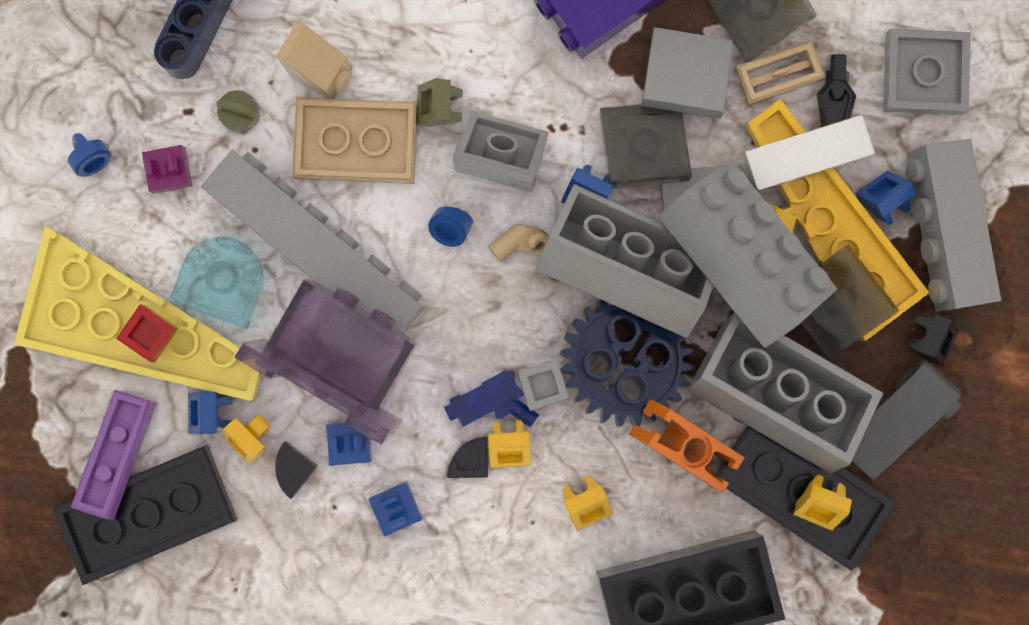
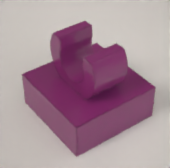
M177 145L142 152L148 191L150 193L156 194L193 187L186 148L184 146Z

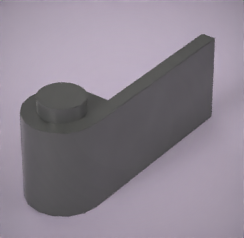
M924 357L918 359L903 372L895 384L896 389L876 408L852 459L872 480H875L940 418L943 420L949 419L962 405V402L959 401L962 391Z

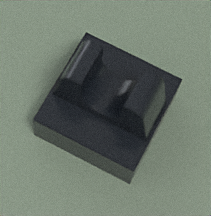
M936 314L934 318L917 316L914 323L916 326L926 329V335L920 340L907 337L906 344L929 362L943 367L957 335L958 328L951 319Z

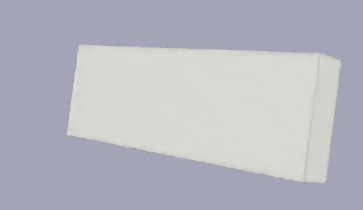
M860 115L745 151L743 157L752 185L759 192L870 157L875 152L863 116Z

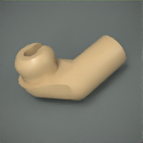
M516 224L488 247L501 262L516 249L534 254H542L549 237L539 227Z

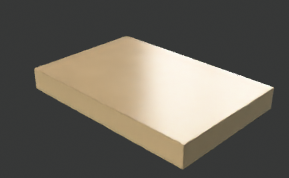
M296 97L292 177L299 180L414 184L417 102Z

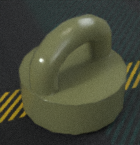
M233 90L227 92L216 102L219 120L226 128L234 132L250 130L259 119L260 110L257 102L250 94L244 91Z

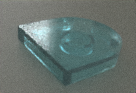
M230 237L206 239L193 247L184 259L169 302L248 329L264 284V274L260 261L253 250L241 241Z

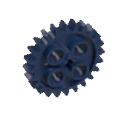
M600 299L597 302L598 313L586 307L583 310V314L587 322L575 318L571 324L578 334L566 333L563 338L572 345V348L560 351V356L570 359V364L560 369L561 373L572 374L573 377L565 385L566 389L577 387L579 393L575 396L573 402L578 403L586 399L589 404L585 414L589 415L596 409L600 410V423H605L611 415H614L616 427H622L626 417H629L632 426L634 424L640 426L641 414L644 415L649 423L656 421V415L653 414L652 417H649L643 413L650 399L668 408L670 407L666 401L667 399L676 403L682 400L681 395L675 389L676 387L686 388L690 385L685 378L681 377V373L693 370L694 366L683 362V358L693 353V349L681 348L680 342L686 339L685 337L617 306L612 305V307H609L606 301ZM615 323H623L628 326L631 331L629 342H620L614 337L612 327ZM642 332H647L649 335L647 340L630 361L633 366H629L622 371L611 389L605 390V382L622 362L620 356H623L632 349ZM648 347H655L662 352L663 364L661 367H654L647 362L645 352ZM591 355H600L606 360L608 364L606 374L597 375L589 369L588 359ZM632 379L639 385L640 395L637 400H630L623 395L621 390L623 380Z

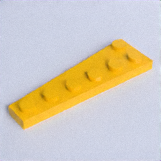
M781 99L745 126L757 148L805 133V130ZM834 168L777 186L788 207L794 208L795 213L793 215L797 216L796 222L817 262L837 287L834 293L861 342L867 341L930 293Z

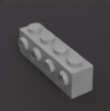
M971 139L925 145L906 153L908 159L906 174L909 181L912 182L916 193L914 195L913 212L921 229V255L927 263L930 278L928 291L930 292V299L935 305L936 312L1002 301Z

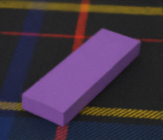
M114 390L70 508L114 521L157 403Z

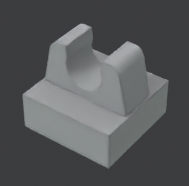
M557 359L518 371L530 411L569 399Z

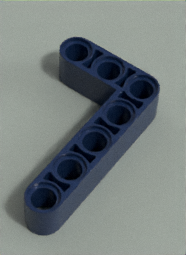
M177 0L155 43L154 57L158 64L170 75L178 79H188L195 75L233 0ZM203 14L202 22L198 26L188 28V20L193 15ZM184 49L185 56L183 60L177 64H170L171 55L177 50Z

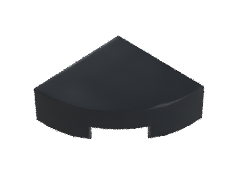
M488 436L472 439L457 450L449 464L447 478H488Z
M287 441L283 442L278 451L275 472L280 488L287 497L293 499L318 465Z

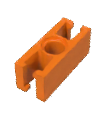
M650 399L643 413L649 417H652L654 414L669 422V426L661 436L653 429L649 433L634 424L629 435L703 482L724 493L729 483L713 474L714 469L707 466V464L712 459L713 454L729 462L727 466L737 470L745 457L670 408ZM689 442L687 449L684 451L686 444Z

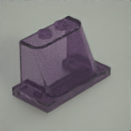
M303 280L269 341L264 338L244 342L234 358L269 379L279 376L286 378L348 415L345 424L382 445L395 434L402 422L400 418L384 410V407L418 343L405 333L394 328L396 320L377 309L369 313L357 306L360 299L350 292L339 287L333 292L315 281Z

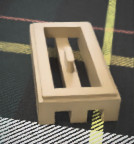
M812 40L738 65L734 69L736 77H739L740 80L739 86L741 91L745 93L747 107L814 84L825 78ZM804 53L807 55V60L752 79L749 78L748 73ZM812 68L813 73L756 93L754 92V87Z

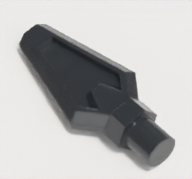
M833 54L830 56V70L826 71V83L816 94L821 127L851 118L856 94L848 83L850 72L846 70L847 55Z

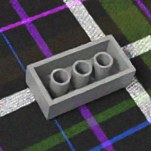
M732 160L687 189L658 216L664 226L764 348L798 326L837 290L828 274L818 266L804 249L800 240L790 232L776 215L773 207L761 197L749 182L745 173L738 169Z
M576 184L573 185L535 270L685 338H688L705 311L713 288V284L664 224Z
M735 312L722 323L687 389L830 474L850 465L883 395L881 391L784 335L764 348Z

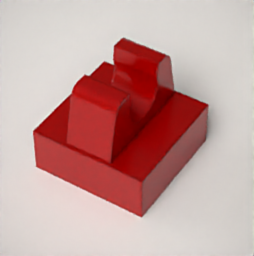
M140 304L116 339L149 362L155 363L179 328L146 305Z

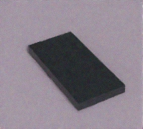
M748 425L732 448V450L745 457L737 470L727 466L729 462L724 460L715 474L729 483L726 488L727 490L850 571H853L896 503L846 469L841 468L830 474ZM816 475L824 476L822 487L832 491L838 483L843 484L846 488V498L852 500L849 515L832 531L793 515L796 501L803 495L808 484Z
M208 445L131 476L114 521L70 508L73 501L53 509L82 585L238 520Z

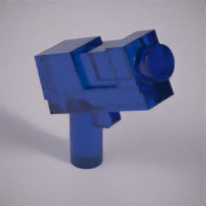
M512 370L508 372L503 371L482 382L481 386L463 395L459 394L449 399L450 404L444 406L449 419L453 421L458 418L463 427L493 411L497 419H502L510 413L529 428L539 416L538 413L534 410L530 411L527 405L518 400L524 394L515 384V372Z

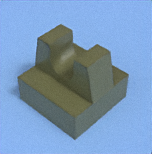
M435 78L419 85L417 95V126L433 127L461 122L462 113L453 112L450 109V100L462 98L463 89L450 85L451 80Z

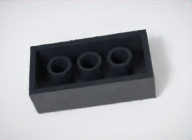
M754 530L596 571L610 625H766L785 620L764 536Z

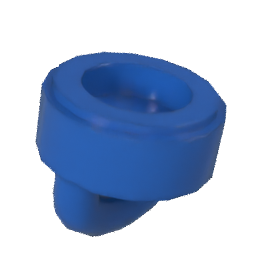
M75 133L72 136L75 150L71 152L67 162L77 176L86 177L93 175L109 163L111 153L102 140L87 141L81 133Z
M444 206L434 212L429 221L428 228L431 236L438 243L455 247L464 243L470 232L473 219L464 210Z

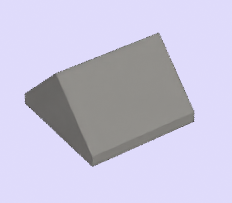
M472 111L453 156L455 171L532 192L549 132Z

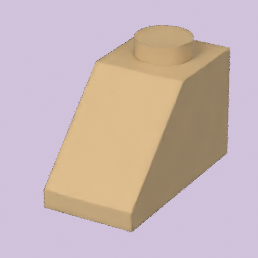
M300 21L296 22L276 55L293 79L327 99H333L337 92L342 94L352 78V72H350L352 66L348 58Z

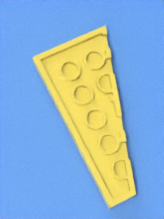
M44 227L14 341L15 345L248 401L256 400L265 361L53 228ZM140 304L146 305L179 328L155 363L149 362L116 339Z

